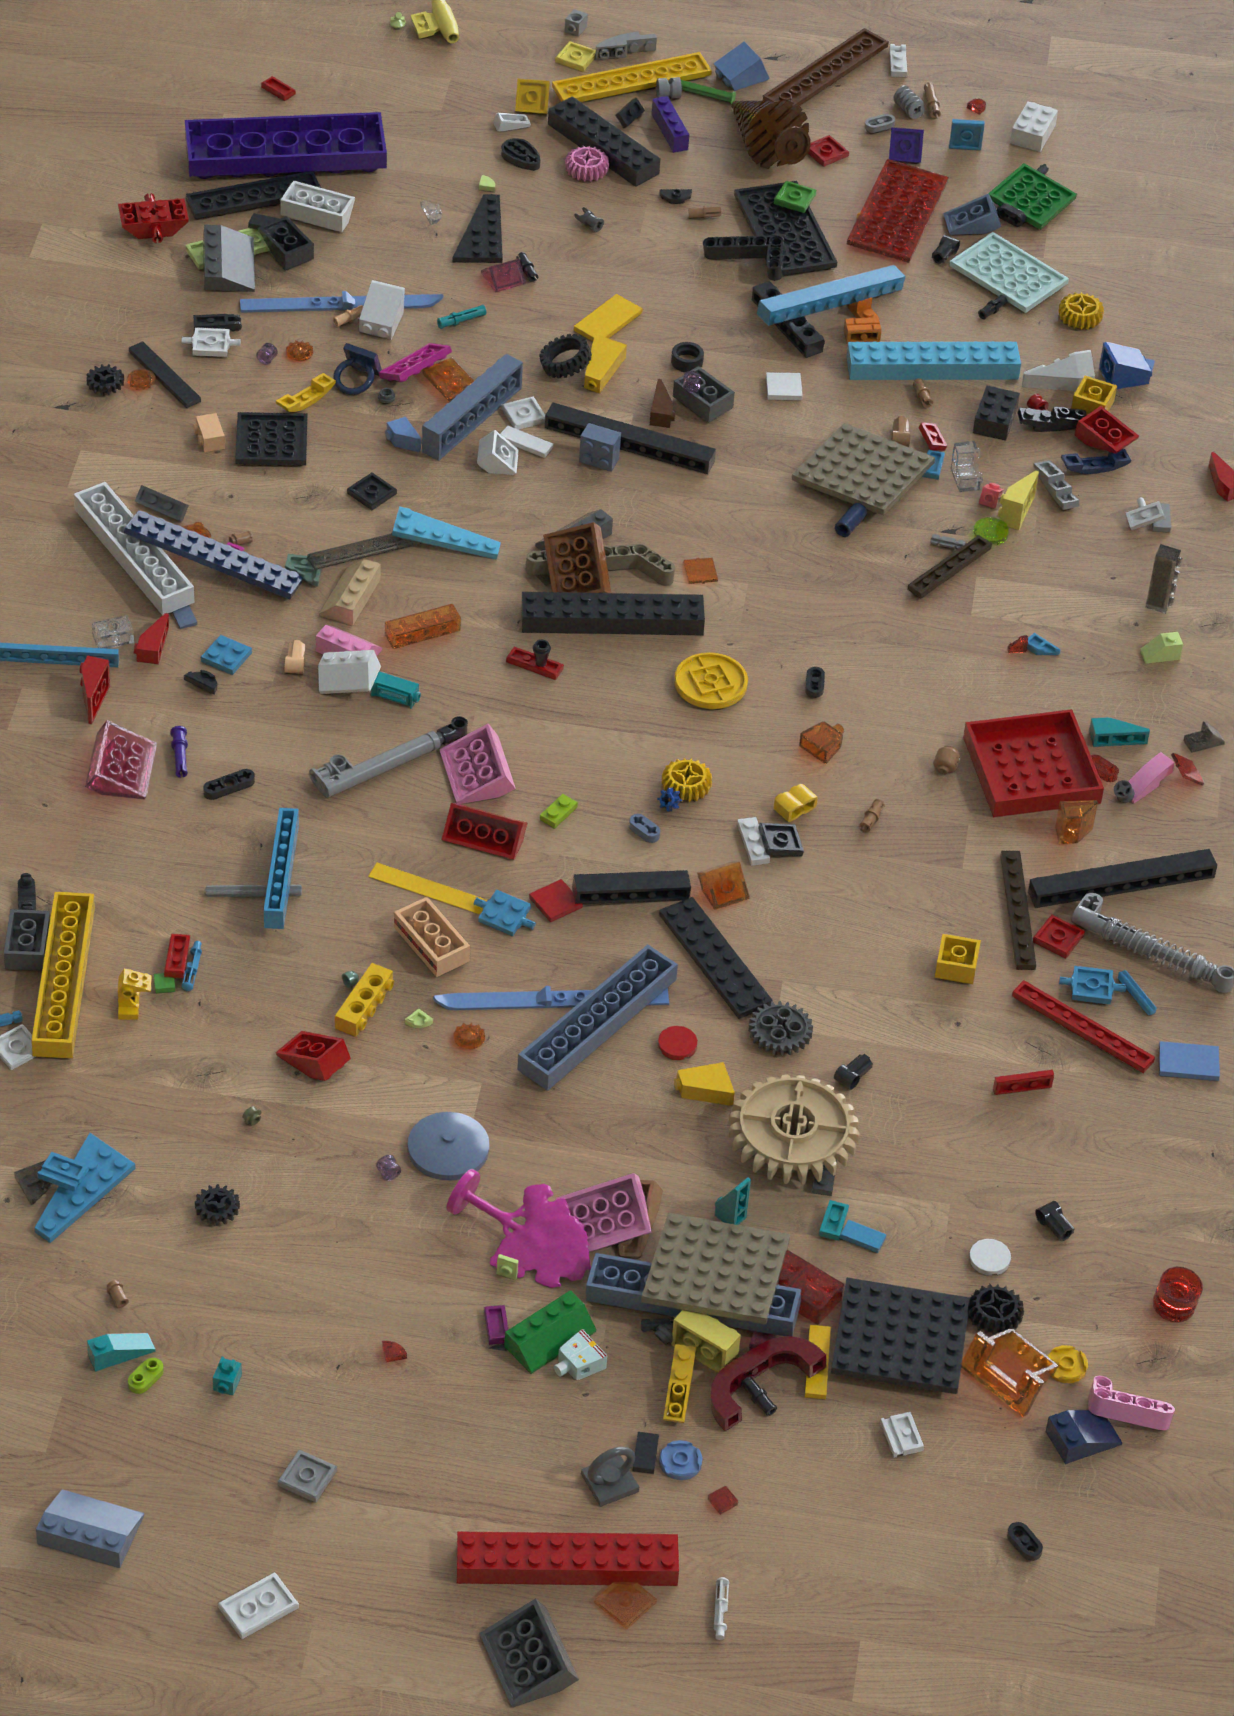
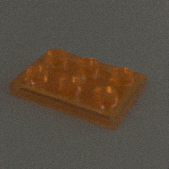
M452 357L423 369V375L449 402L474 382Z

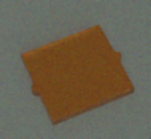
M713 558L683 560L689 584L718 582Z

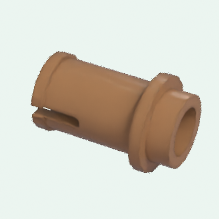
M250 531L237 535L232 534L229 537V542L239 546L253 542V536Z
M113 1280L107 1284V1293L111 1294L115 1305L118 1308H122L128 1304L129 1300L122 1290V1283L118 1282V1280Z

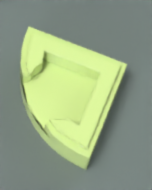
M482 175L479 190L495 192V182L490 177Z
M417 1009L405 1019V1024L414 1028H424L433 1024V1018L422 1010Z

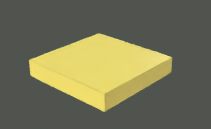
M569 41L556 56L555 62L584 72L595 59L596 50Z

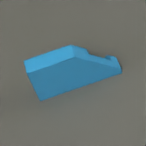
M1033 633L1024 640L1022 645L1036 655H1059L1061 650L1036 633Z

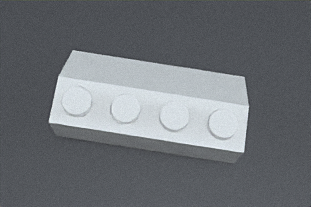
M293 181L281 198V216L343 232L349 223L355 197Z

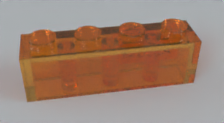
M453 603L385 622V636L393 649L461 631V617Z

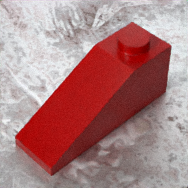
M1211 452L1209 469L1216 492L1227 502L1234 499V470L1215 452Z
M169 613L161 616L140 635L138 643L134 644V654L137 656V662L159 665L169 630Z

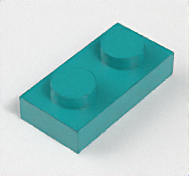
M829 1200L819 1230V1236L839 1241L849 1211L848 1204Z

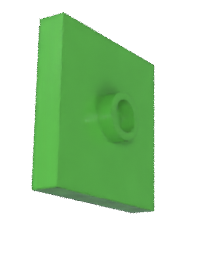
M785 181L774 198V204L805 213L817 190Z

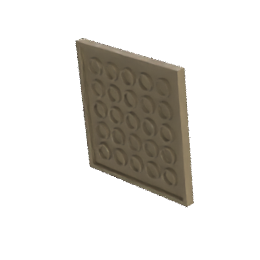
M844 423L792 474V481L852 504L860 503L866 509L884 516L935 463V457Z
M668 1213L642 1293L641 1302L766 1325L788 1249L790 1234Z

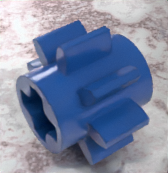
M668 788L667 791L661 790L662 795L660 798H657L661 803L660 808L666 807L667 811H672V807L679 809L678 804L682 801L679 797L680 792H673V788Z

